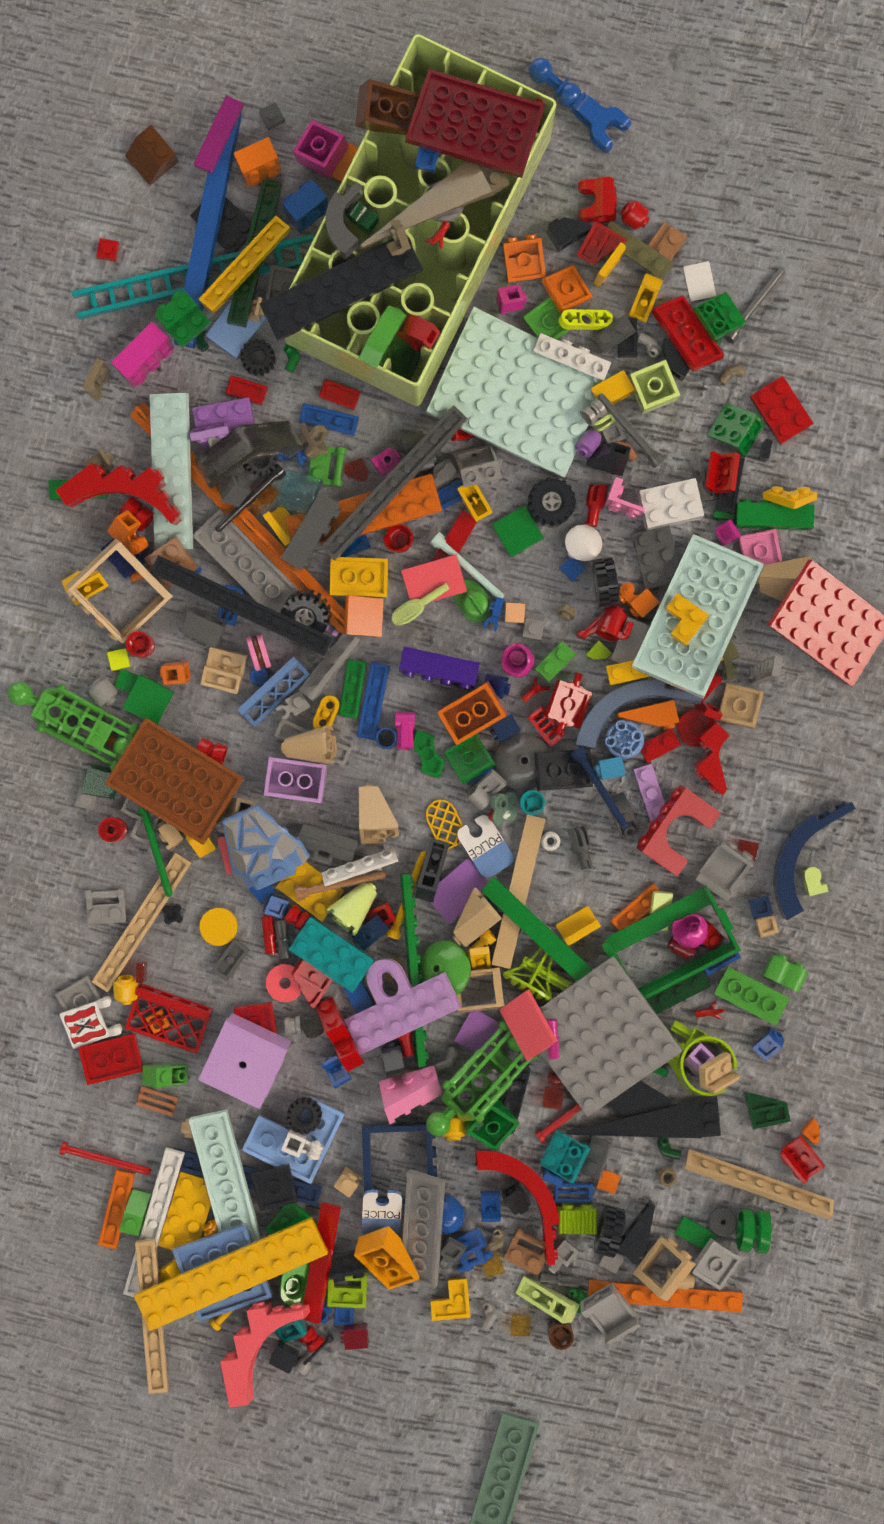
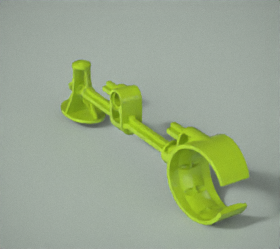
M540 947L532 958L525 956L519 967L505 971L502 975L506 980H509L511 985H517L520 991L530 990L535 999H542L544 1002H548L552 999L549 983L561 990H565L573 983L550 970L552 958H550L547 968L542 965L548 955L546 952L543 954L540 962L534 961L542 950ZM524 968L530 971L532 975L513 972ZM513 975L529 977L530 979L526 983ZM537 976L546 981L547 991L536 979ZM533 981L539 985L544 993L532 986ZM675 1020L670 1030L683 1037L685 1041L678 1042L683 1051L669 1060L668 1063L674 1070L680 1085L688 1092L698 1096H713L727 1090L724 1088L714 1094L694 1088L685 1076L683 1064L685 1055L691 1046L700 1042H710L720 1047L723 1052L731 1054V1069L737 1070V1060L731 1047L719 1038L712 1037L696 1027L690 1029Z

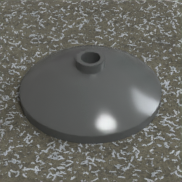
M527 733L514 734L503 740L496 749L494 755L495 771L506 781V786L521 791L537 787L534 753L549 752L544 742L534 735ZM521 758L527 759L526 765L521 763Z

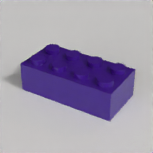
M404 647L399 671L402 672L404 677L414 678V675L421 676L423 681L433 682V679L439 680L441 685L451 686L453 683L458 684L460 689L470 690L471 687H475L480 663Z

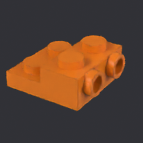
M536 234L525 235V239L518 240L517 237L506 238V242H503L502 246L508 283L546 277L541 237H536Z

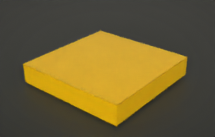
M622 242L618 245L597 274L593 284L597 287L603 284L623 256L626 245Z

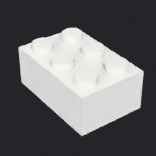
M696 478L640 490L637 494L639 506L646 508L642 515L645 531L700 520L704 516Z

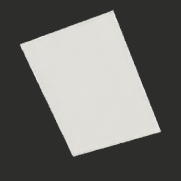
M709 261L683 266L690 302L716 297Z

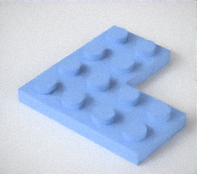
M310 1096L313 1101L316 1100L318 1102L317 1104L320 1105L322 1111V1119L315 1131L307 1134V1139L312 1141L318 1140L324 1146L319 1160H310L305 1153H301L298 1158L281 1151L290 1129L260 1114L242 1151L275 1167L289 1163L293 1176L311 1184L345 1113ZM305 1108L299 1121L303 1123L309 1122L312 1118L310 1110Z

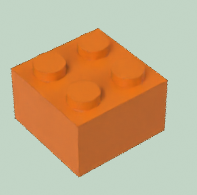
M269 137L233 153L247 187L257 186L263 179L274 178L281 172L278 156Z

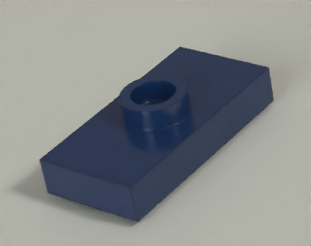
M376 915L359 929L356 935L351 937L365 951L383 936L389 928Z

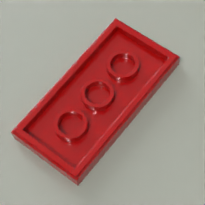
M684 295L652 309V314L692 372L723 359L724 353L717 343L711 339Z

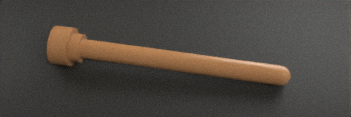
M378 871L360 875L326 887L324 884L307 888L306 886L302 887V885L294 886L297 901L305 900L311 894L382 879L386 877V872Z

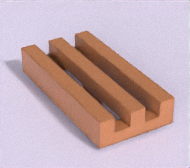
M142 1086L136 1105L173 1116L179 1097ZM147 1092L172 1100L173 1104L144 1095V1093ZM142 1099L169 1107L171 1110L143 1102Z

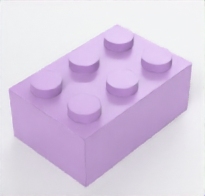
M269 757L264 796L323 803L328 765Z

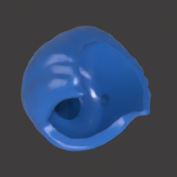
M450 1194L444 1198L443 1234H451L458 1231L465 1219L463 1206Z

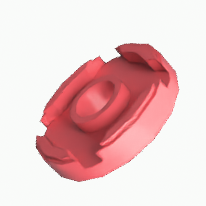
M280 964L269 972L266 978V988L273 999L279 1002H290L301 994L302 991L291 974L296 966ZM288 978L291 982L290 987L283 988L280 985V980Z

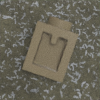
M399 219L391 221L393 230H390L394 241L386 244L391 256L401 255L406 250L411 249L403 225Z
M102 448L99 449V453L84 461L86 466L91 463L98 466L101 465L106 472L114 468L112 463L114 458L109 451L105 452Z

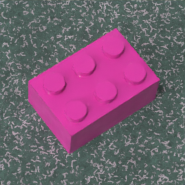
M151 322L111 363L133 387L139 386L146 380L145 376L150 371L154 372L159 367V362L163 358L166 359L172 354L174 346L170 339Z

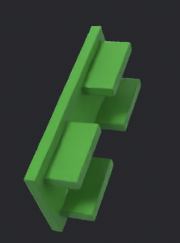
M728 966L714 992L715 995L775 1026L790 999Z

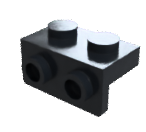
M355 1250L333 1254L329 1280L333 1279L334 1283L345 1281L346 1276L353 1275V1279L365 1277L364 1273H367L368 1269L354 1256Z

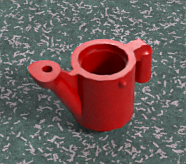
M616 605L605 607L603 612L588 627L578 631L576 636L579 639L586 640L588 636L597 634L608 641H624L630 636L634 624L630 621L626 622L627 615L621 607Z

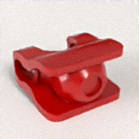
M607 176L581 180L578 183V191L584 195H592L596 199L591 207L583 208L579 211V221L594 223L595 221L599 223L614 222L617 218V193L614 179Z

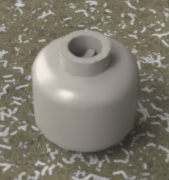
M99 678L89 686V696L98 706L107 705L109 707L117 700L115 696L118 690L108 679Z

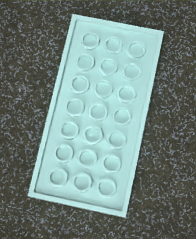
M693 534L631 668L704 699L764 564ZM677 593L709 614L708 619L686 647L670 636L680 620L667 612L666 607Z

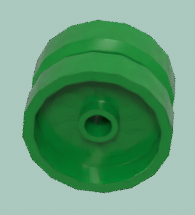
M741 1208L738 1213L736 1228L737 1250L749 1253L753 1248L756 1254H767L770 1248L772 1232L770 1212L768 1210H758L754 1216L752 1209Z

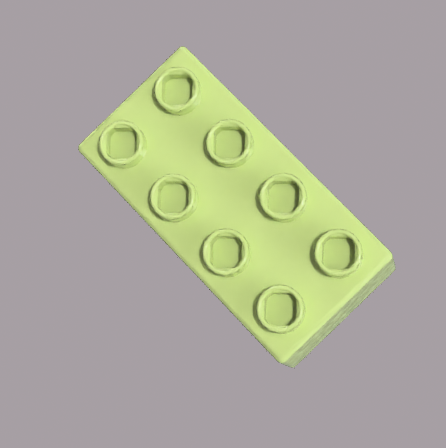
M419 34L412 38L390 85L413 92H421L428 70L432 69L533 101L541 99L543 101L545 109L538 127L540 133L536 134L523 177L519 178L504 173L509 181V186L493 196L465 205L461 215L454 221L448 222L450 227L443 237V249H440L438 241L434 245L426 243V239L432 237L442 224L441 222L430 219L406 229L405 233L423 267L422 272L284 338L288 345L414 406H419L422 403L551 140L556 110V101ZM367 130L337 192L343 197L345 189L357 182L363 188V196L358 202L362 203L370 211L373 210L379 215V223L369 236L352 223L347 216H345L344 220L345 226L358 238L359 245L361 246L363 242L427 193L432 184L442 181L466 161L439 153L435 173L416 169L415 163L419 147L405 143L406 135ZM326 215L290 288L347 261L338 254L330 242L326 228ZM392 236L363 249L359 246L347 260L393 239ZM389 305L401 309L405 315H415L433 323L441 332L431 349L422 346L421 358L411 381L392 372L391 359L387 358L383 367L378 366L376 369L358 359L373 329Z

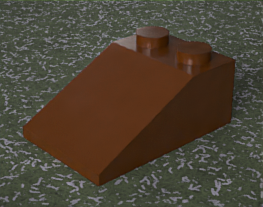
M371 79L367 80L359 87L355 127L374 132L407 135L420 93Z

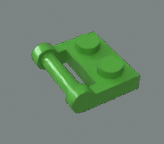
M326 446L329 451L326 456L319 454L315 459L311 458L308 484L342 487L343 481H341L347 449ZM331 454H335L337 456L334 478L331 480L328 479Z

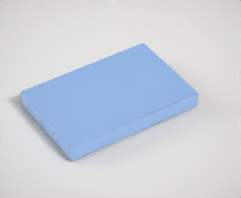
M230 302L208 331L206 337L235 359H238L241 355V349H244L243 345L245 343L249 344V341L253 339L267 319L265 316H262L260 322L248 320L246 328L227 324V317L231 305Z

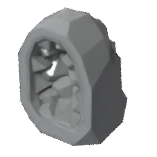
M449 458L435 466L432 473L436 489L443 487L458 477V473Z

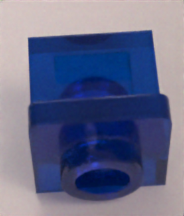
M486 673L484 683L489 681L496 695L499 696V699L503 700L505 695H509L511 684H508L509 678Z

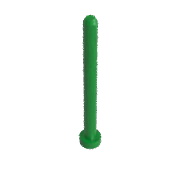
M144 808L138 809L136 811L137 814H141L165 895L170 897L173 895L148 810Z

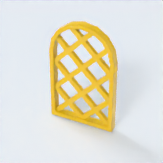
M446 800L432 802L426 810V819L435 839L452 844L448 849L461 844L460 842L457 843V837L455 842L448 841L450 834L457 836V833L451 832L453 825L460 828L463 827L457 810ZM441 802L448 803L446 810L439 807ZM450 806L453 808L454 812L448 811ZM430 807L436 808L434 815L428 814ZM438 809L445 812L443 819L436 816ZM447 813L454 815L452 822L445 820ZM428 816L433 817L431 824L429 822ZM456 816L458 818L460 825L454 823ZM435 818L442 821L440 827L433 825ZM444 822L451 824L449 831L442 829ZM433 828H436V829L439 830L437 836H436V834H435ZM441 831L448 833L446 839L439 838Z

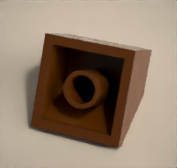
M152 125L136 136L125 155L149 186L179 162L175 152Z

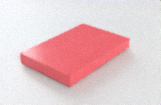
M457 554L401 570L410 600L415 598L422 599L444 583H447L450 589L433 601L467 592Z
M530 990L525 991L500 1009L526 1061L533 1059L558 1042Z

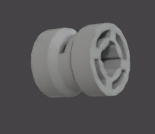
M594 399L589 407H584L580 411L583 420L592 426L597 422L598 418H602L607 414V410L600 400Z

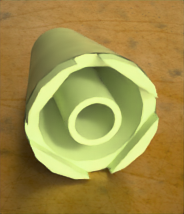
M371 882L360 883L326 909V913L329 914L331 912L334 915L331 918L345 931L349 932L351 929L352 935H356L377 896L375 891L377 888Z

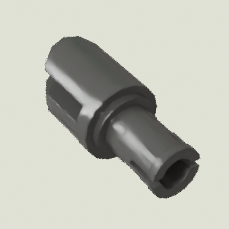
M586 825L567 830L572 850L578 855L581 870L593 867L588 851L591 848V843Z

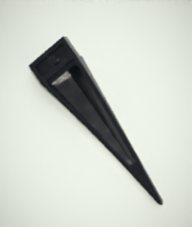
M717 1096L695 1098L633 1116L567 1130L566 1134L666 1138L721 1136Z

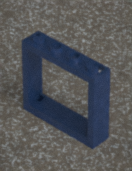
M426 1122L362 1124L364 1192L373 1190L371 1133L426 1131L427 1174L437 1177V1166H433V1158H437L436 1146H432V1139H436V1137L429 1134ZM387 1196L377 1197L376 1201L386 1203L389 1199ZM402 1196V1204H405L406 1196Z

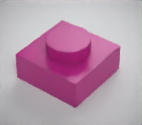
M732 519L714 529L723 546L741 536Z

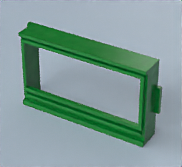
M707 886L605 937V943L602 944L608 958L614 956L625 970L617 952L672 925L673 921L683 919L685 916L691 915L709 905L713 907L730 941L639 987L638 989L645 999L741 951L731 932L734 929L724 908L719 909Z

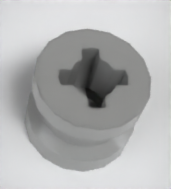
M296 1016L295 1018L285 1017L286 1036L294 1033L302 1035L301 1016Z

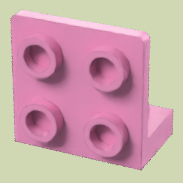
M616 477L610 487L605 506H608V510L616 513L622 511L629 518H640L646 508L619 499L625 486L621 485L623 479Z

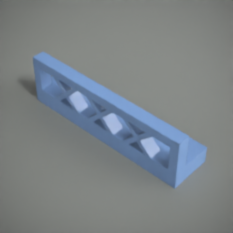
M292 657L237 710L256 727L310 674ZM298 667L304 675L299 680H291V672ZM280 682H289L288 690L285 693H277ZM266 695H275V702L272 706H263ZM253 708H261V716L254 721L248 715V712Z

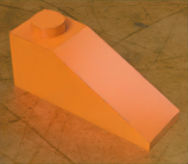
M674 700L616 714L617 718L658 728L663 727L664 730L675 728V724L679 723Z

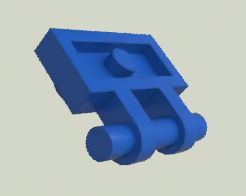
M479 1227L455 1238V1240L466 1245V1251L459 1258L462 1264L457 1266L460 1273L468 1272L480 1263L483 1265L488 1262V1259L494 1257L491 1250L487 1252L482 1250L487 1245V1242ZM474 1252L476 1257L469 1259L467 1255Z

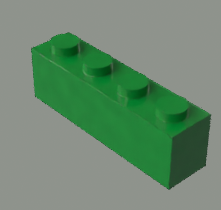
M742 499L736 503L734 524L736 528L810 531L814 528L815 505H809L808 503L799 508L791 509L767 500L752 503L750 499Z

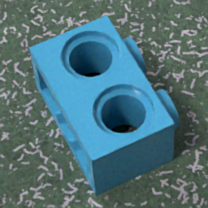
M622 756L596 761V765L593 766L600 780L626 776Z

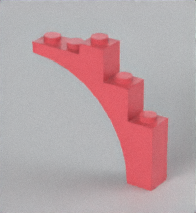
M264 1301L253 1303L247 1310L250 1326H244L239 1329L233 1336L236 1351L227 1353L220 1361L229 1407L246 1406L254 1399L253 1369L263 1342L277 1328L289 1322L304 1319L310 1313L309 1304L302 1305L301 1303H296L287 1308L283 1306L272 1308L271 1302L264 1303Z

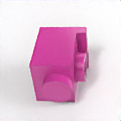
M520 284L498 288L496 302L501 316L505 315L506 312L522 310L524 308L527 298L526 293L522 292Z
M389 447L376 457H373L371 463L383 478L400 463L399 460L402 458L396 449L392 451ZM389 457L391 461L385 463L384 458Z

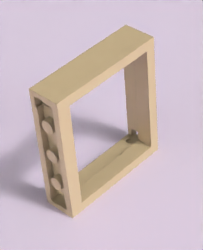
M117 538L66 585L69 591L67 594L73 601L78 600L82 604L81 608L88 615L92 613L96 617L94 621L101 628L106 627L110 631L108 635L115 642L119 640L122 644L131 633L137 631L173 597ZM115 550L159 593L121 631L76 588Z

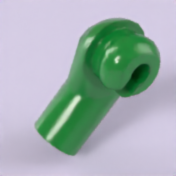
M286 344L284 352L289 361L285 370L293 373L300 361V355L296 348Z
M571 1287L568 1291L570 1298H574L579 1305L580 1301L587 1298L586 1293L580 1287ZM579 1306L577 1313L582 1314L581 1306Z

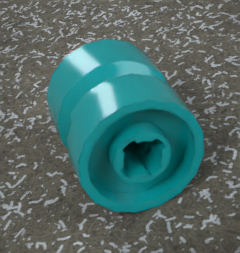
M529 790L521 795L519 806L524 813L536 815L544 809L545 799L540 792Z

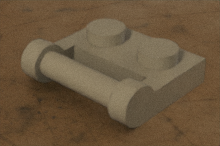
M96 358L83 384L84 390L90 393V397L95 401L102 398L101 389L104 383L107 384L111 377L109 367L98 358Z

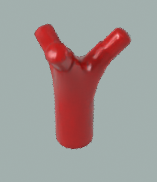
M443 221L437 232L432 237L426 239V243L434 245L438 241L440 249H443V237L450 224L447 221Z
M534 678L531 688L520 698L526 703L537 693L550 690V686L541 687L537 685V678Z
M714 1001L706 1009L695 1010L696 1018L712 1016L721 1019L718 1013H724L725 1010L714 1009L717 1004Z

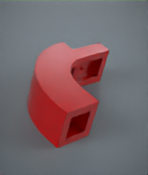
M409 314L397 335L415 351L420 353L422 346L431 349L441 332L433 323Z

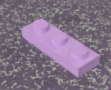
M649 764L633 769L651 823L658 817L659 811L665 802L653 766Z

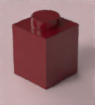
M368 1323L344 1326V1330L340 1332L341 1344L345 1345V1350L368 1348Z

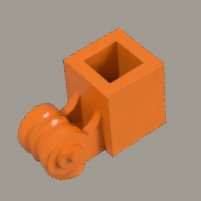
M128 510L115 517L107 530L114 539L117 538L133 555L140 553L148 546L144 536L136 535V531L141 523Z
M624 583L619 588V601L622 604L626 602L630 608L628 611L634 618L638 617L641 620L660 603L648 589L644 590L640 595H634L635 589L633 584Z

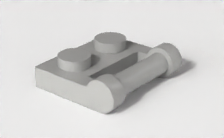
M125 888L110 891H85L87 924L127 922ZM119 898V903L94 904V899Z

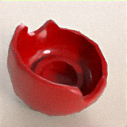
M402 524L389 527L385 536H383L385 546L395 553H403L409 550L414 539L411 529Z

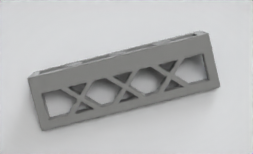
M343 633L331 648L329 655L324 657V660L319 663L299 690L315 702L347 659L360 645L361 640L354 635Z

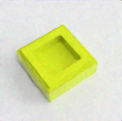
M127 648L107 652L111 671L131 667Z

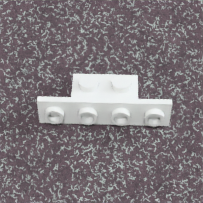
M540 333L533 352L603 381L611 365V362L590 354L589 349L581 346L575 348L570 341L565 339L559 341Z
M391 848L353 862H348L336 868H330L327 871L321 872L324 885L326 887L352 877L383 871L381 867L398 862L395 848Z

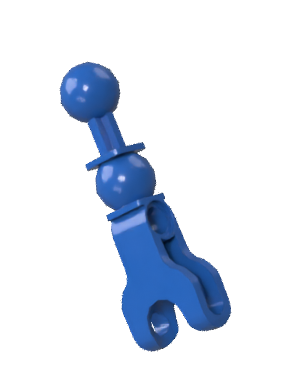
M545 58L533 60L529 66L531 79L537 83L546 82L556 91L554 98L558 97L562 106L571 108L570 112L589 128L592 144L604 153H608L612 149L613 143L606 134V129L614 126L621 131H626L631 126L630 118L617 107H602L585 92L581 93L578 85L568 83L569 78H566L564 82L552 73L553 69L549 60Z

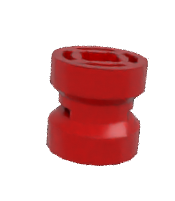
M294 904L284 920L288 923H293L295 928L300 931L310 914L306 911L302 912L299 906Z
M312 1324L308 1326L307 1334L298 1338L301 1343L307 1345L310 1353L314 1352L325 1340L321 1334H317L316 1328Z

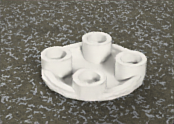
M577 525L571 528L565 539L568 556L580 561L594 560L602 549V539L598 531L588 525Z

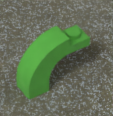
M390 305L386 308L358 359L375 369L379 366L407 317L401 309Z

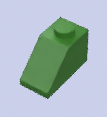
M133 1188L123 1215L120 1232L135 1236L141 1233L152 1193Z

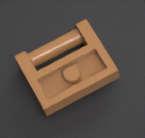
M518 1227L503 1259L538 1276L545 1263L543 1241L525 1233L524 1229ZM522 1239L543 1251L540 1254L518 1243V1241Z

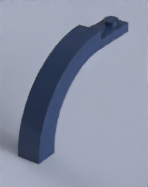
M844 800L836 804V809L831 812L828 810L818 815L819 819L815 815H809L797 824L784 840L775 861L773 874L775 899L783 919L789 920L804 911L798 900L794 884L795 866L803 846L817 831L856 809L852 802H845Z

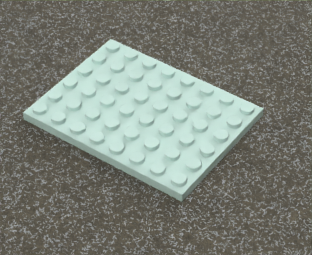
M473 307L426 413L441 419L454 405L468 418V421L460 428L461 430L564 479L577 451L575 445L588 427L580 411L584 407H589L590 403L595 399L591 392V387L603 380L533 352L538 338ZM607 373L604 380L610 378L611 374Z

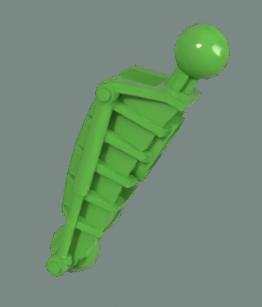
M22 681L15 682L8 688L7 695L12 704L17 706L28 704L34 707L30 717L38 724L36 727L38 732H46L81 752L85 751L109 764V768L112 771L140 728V725L137 723L130 725L107 713L105 709L67 690L63 684H59L57 688L45 689L40 697L32 694L31 687ZM66 697V698H68L69 700H71V701H73V702L70 703V702L64 700L63 698ZM79 704V705L85 707L86 710H83V709L77 707L76 705ZM53 706L60 709L59 717H53L50 714V709ZM92 711V712L98 714L99 717H96L95 715H93V714H91V713H89V712ZM74 715L78 718L76 726L68 724L69 716ZM103 716L112 720V724L102 720ZM86 717L95 721L93 728L83 724ZM118 723L129 729V734L115 727V724ZM80 727L90 732L88 738L78 733ZM64 731L72 736L70 737L62 732ZM111 731L122 735L114 741L113 751L104 747ZM75 738H77V739H79V740H81V741H83V742H85V743L83 744V743H81V742L75 740ZM88 745H91V746L95 747V748L98 749V750H97V752H95V751H93V750L87 748V746H88ZM101 751L114 757L115 760L112 761L100 755Z
M504 1019L499 1021L498 1026L500 1028L467 1060L450 1080H446L442 1084L445 1091L441 1100L447 1107L442 1112L432 1113L427 1118L426 1128L432 1136L441 1137L447 1134L451 1125L450 1120L455 1115L462 1121L476 1120L478 1123H481L485 1119L484 1115L512 1085V1081L531 1060L535 1061L540 1057L537 1055L529 1061L525 1059L520 1066L517 1065V1062L524 1055ZM502 1031H505L506 1033L502 1036V1038L497 1043H495L494 1040L502 1033ZM506 1040L511 1050L519 1052L513 1060L500 1049V1046ZM490 1045H492L493 1047L487 1053H485L484 1051ZM488 1062L491 1066L483 1073L481 1068ZM515 1068L516 1071L509 1077V1072ZM495 1069L499 1074L491 1081L487 1075ZM480 1076L483 1078L484 1083L481 1087H476L474 1080ZM505 1078L506 1080L500 1086H498L501 1083V1081ZM495 1089L496 1091L490 1097H488L491 1094V1092ZM463 1091H469L470 1098L468 1101L464 1102L461 1100L460 1095ZM485 1100L486 1102L479 1109L478 1106Z

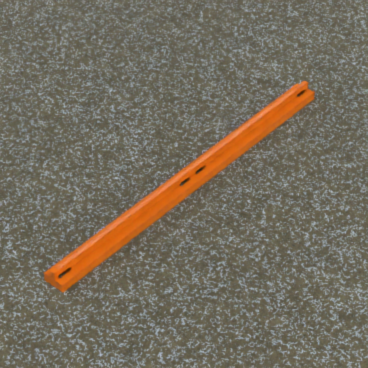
M143 402L140 406L134 408L135 410L130 416L151 437L150 408ZM190 451L191 479L228 515L231 512L230 509L233 510L235 507L222 501L215 475ZM245 508L232 522L300 592L302 589H306V592L309 593L311 589L314 590L313 594L317 595L319 592L322 594L321 599H327L326 605L330 604L331 607L329 611L331 612L330 623L343 634L344 627L342 624L345 625V610L306 569L303 568L300 571L280 559L286 549Z

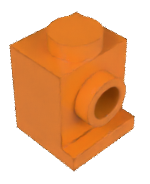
M189 660L165 662L160 668V678L163 679V684H186L191 679Z

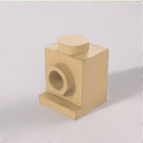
M165 821L157 825L160 831L159 837L164 843L167 842L169 844L166 846L168 850L186 839L180 830Z
M346 1166L335 1181L334 1187L350 1198L362 1177Z

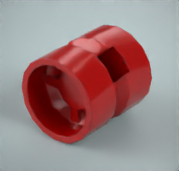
M132 496L122 506L118 515L128 510L141 523L137 530L142 532L152 522L153 514L155 513L147 506L142 507L143 503Z
M135 631L127 637L126 648L136 657L147 658L154 652L155 642L148 634Z
M201 738L197 749L223 765L228 746L220 743L213 745L211 740Z
M118 817L106 818L99 825V836L106 842L121 841L128 833L127 823Z

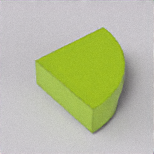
M598 641L586 656L594 660H603L610 657L613 653Z

